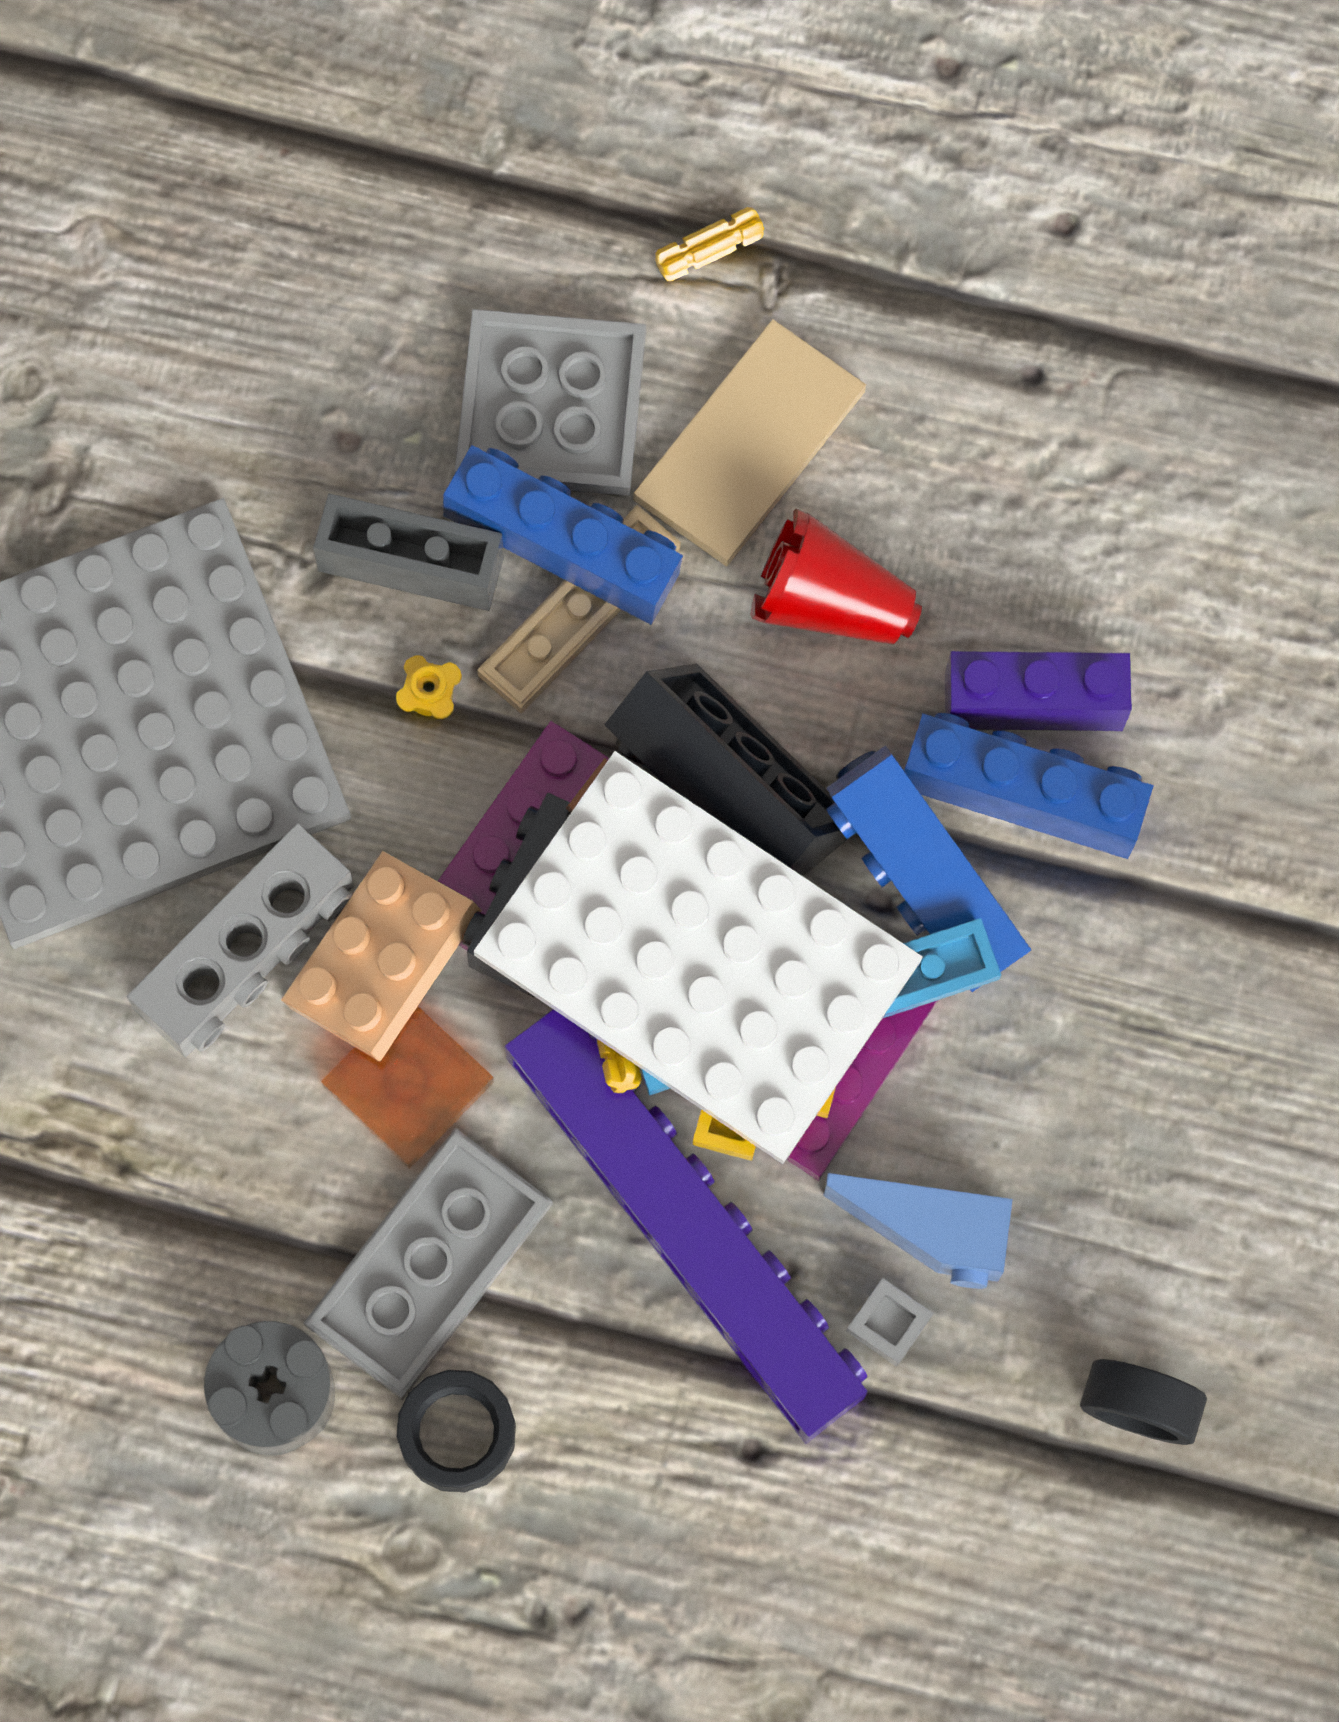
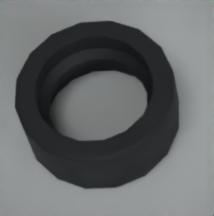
M1099 1359L1092 1363L1080 1407L1088 1415L1125 1431L1163 1442L1189 1445L1195 1442L1207 1397L1203 1391L1195 1386L1161 1372L1117 1360Z
M445 1370L426 1377L408 1393L398 1413L396 1437L405 1463L422 1482L440 1491L465 1493L489 1484L505 1469L515 1448L516 1423L508 1398L493 1381L473 1371ZM452 1394L467 1395L479 1401L490 1413L494 1425L493 1441L487 1453L475 1464L463 1468H449L433 1461L424 1451L419 1437L420 1422L426 1410L438 1399Z

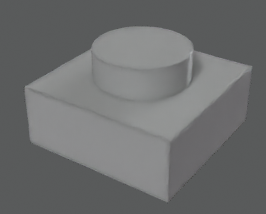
M882 1278L850 1323L846 1332L897 1367L934 1313Z

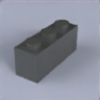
M330 493L327 496L313 546L319 572L490 611L504 559L502 533Z

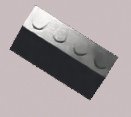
M697 663L646 671L604 724L618 738L616 740L617 747L625 756L634 762L644 764L660 782L801 876H805L847 840L826 811L828 807L835 803L828 790Z

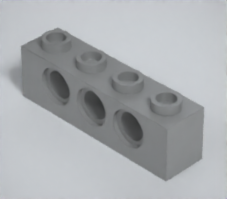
M297 823L127 995L133 1009L185 1058L195 1048L200 1052L204 1051L221 1035L225 1028L222 1020L238 1004L245 1008L260 996L268 984L264 977L280 961L287 965L303 952L310 942V937L307 934L322 918L329 922L341 913L349 899L353 896L349 892L354 887L350 870ZM286 890H295L305 896L300 908L291 913H281L272 907L276 896ZM254 933L262 938V943L254 954L243 957L237 956L230 951L233 940L240 934ZM200 976L215 977L219 980V987L212 997L205 1000H196L188 996V988L196 978Z

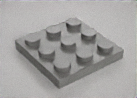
M472 309L455 473L469 448L473 445L485 452L488 448L498 449L516 460L519 464V470L536 479H539L541 475L552 477L567 486L570 491L630 496L646 324Z

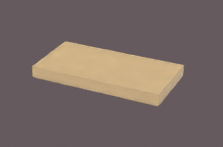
M772 319L635 490L633 500L727 567L862 397L866 390V384Z

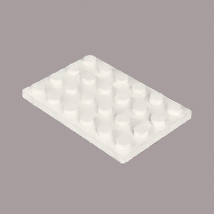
M616 751L609 758L474 950V956L781 1164H784L923 958V956Z

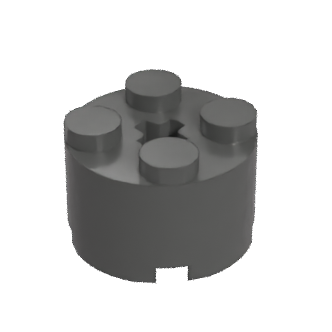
M262 1321L234 1328L217 1346L208 1362L204 1377V1394L210 1414L218 1426L235 1444L250 1452L276 1456L294 1451L314 1439L325 1428L334 1408L335 1382L323 1352L310 1336L292 1325L276 1321ZM270 1375H277L278 1381L285 1388L284 1393H273L269 1403H265L256 1386L259 1382L267 1383Z

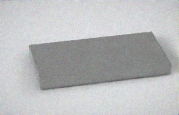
M454 1128L308 1316L304 1325L403 1400L553 1205V1201Z

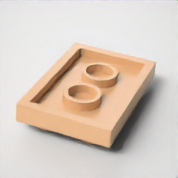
M382 851L281 1001L293 1011L380 1062L462 941L474 914L482 910L467 897Z

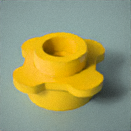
M415 655L407 659L404 664V671L407 674L405 684L396 694V702L400 709L405 712L414 710L421 715L433 716L436 719H444L450 716L454 710L452 702L453 689L462 679L459 667L451 662L443 665L429 663L421 655ZM425 683H433L435 686L434 690L426 692L423 689Z

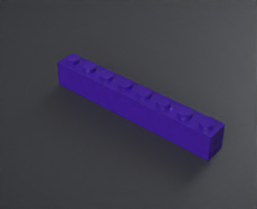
M553 1009L505 1045V1054L508 1062L805 1444L865 1398L868 1391L862 1382L868 1376L861 1364L846 1348L837 1353L823 1335L829 1329V1326L818 1309L808 1299L800 1304L785 1286L791 1280V1277L782 1263L770 1250L762 1255L758 1252L747 1237L753 1229L742 1212L731 1201L723 1207L709 1189L715 1183V1180L706 1166L694 1153L685 1158L671 1139L677 1135V1132L666 1115L656 1105L647 1110L634 1093L640 1085L636 1089H628L624 1093H614L611 1087L606 1084L602 1068L605 1059L600 1058L597 1039Z

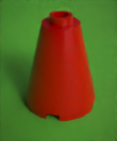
M796 508L793 511V521L787 519L761 573L760 577L765 579L764 585L769 587L766 597L754 594L750 616L752 619L766 624L894 645L900 636L909 638L912 635L919 621L922 605L915 603V589L811 514Z

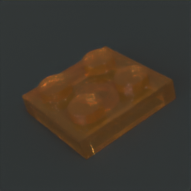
M417 1006L380 1062L354 1047L321 1081V1084L410 1169L494 1083V1077Z

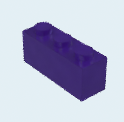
M951 651L945 670V713L963 718L969 723V728L974 730L1123 731L1132 711L1130 653Z

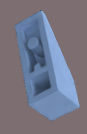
M828 1173L824 1197L936 1273L951 1275V1284L966 1288L984 1289L987 1288L988 1280L998 1282L1004 1273L1013 1199Z

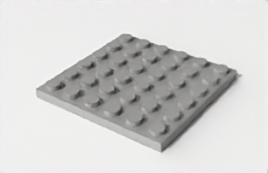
M224 498L0 581V918L13 949L271 851L297 823L312 835L352 819Z

